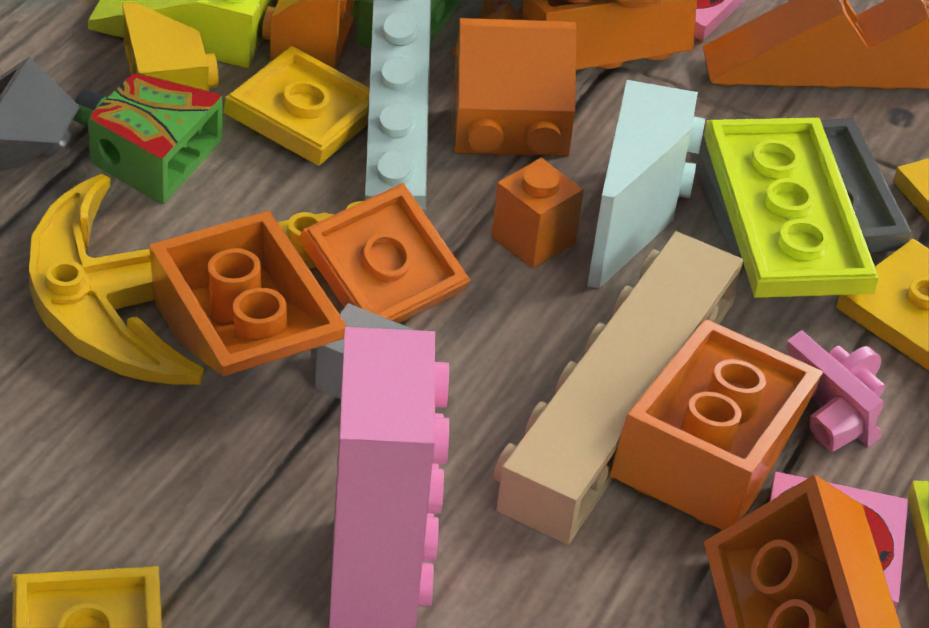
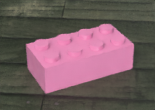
M345 327L329 628H416L418 606H432L433 563H423V561L436 562L439 522L438 517H434V514L442 513L444 470L439 469V464H447L449 448V418H444L442 413H435V407L447 408L449 363L435 362V331Z

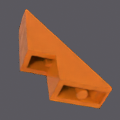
M790 0L703 46L710 81L712 84L723 86L772 85L776 87L823 86L835 89L842 87H867L886 90L896 88L929 89V3L927 0H885L857 15L848 0Z

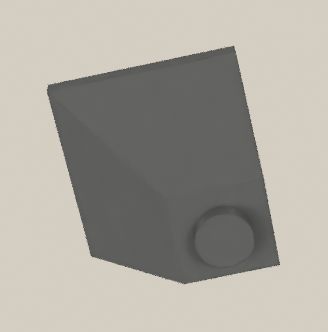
M30 57L0 76V171L21 167L41 154L47 158L55 155L71 138L72 132L68 127L80 108Z

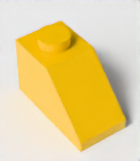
M122 3L124 50L130 75L143 74L209 91V88L218 87L219 78L216 56L214 53L205 54L199 30L138 3Z

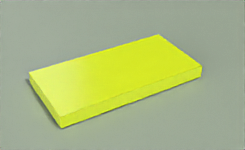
M820 118L707 120L704 138L754 298L875 294L879 277Z

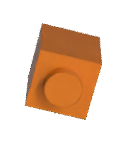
M543 158L532 162L497 182L491 237L532 269L576 243L584 189Z

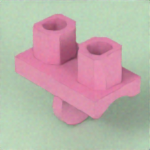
M803 330L787 340L788 356L823 371L820 382L811 397L821 406L819 410L810 416V430L815 438L830 452L836 451L856 438L867 448L882 438V430L876 426L884 403L879 397L886 388L885 384L875 377L881 365L880 355L867 346L861 347L851 354L841 346H836L828 353Z

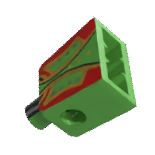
M143 74L130 75L109 97L89 89H84L75 100L80 108L73 120L88 127L90 159L93 164L162 204L175 193L222 142V95Z

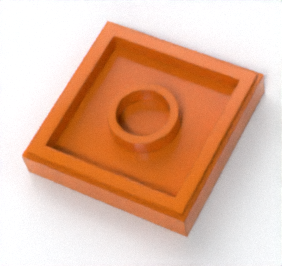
M404 183L304 228L298 239L343 307L349 303L397 323H401L465 291L471 282Z

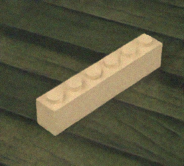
M675 231L661 252L655 249L650 252L642 267L639 282L635 287L627 285L621 291L614 306L612 318L608 324L605 325L599 322L590 334L584 356L579 363L570 361L564 368L558 380L554 397L548 404L541 401L534 408L528 420L523 439L518 445L509 443L501 453L493 474V479L500 483L497 512L567 545L570 544L614 479L609 475L627 413L704 319L720 324L734 303L743 264L742 258Z

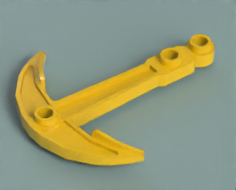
M99 174L64 193L50 205L31 236L29 289L34 306L45 326L76 355L119 375L148 382L172 385H200L204 377L203 367L187 359L163 342L137 316L128 318L126 326L115 311V309L154 300L150 249L97 258L89 257L86 254L93 220L101 201L110 188L111 178L104 174ZM363 201L353 202L349 204L346 209ZM301 212L293 215L289 220L278 222L309 269L315 268L316 265L298 239L304 228L333 216V214L326 212L320 214Z

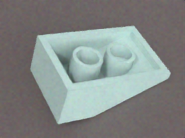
M631 80L626 81L601 198L587 287L600 289L674 220L678 197L690 199L696 164L685 162L687 152L699 154L705 118L694 116L698 92Z

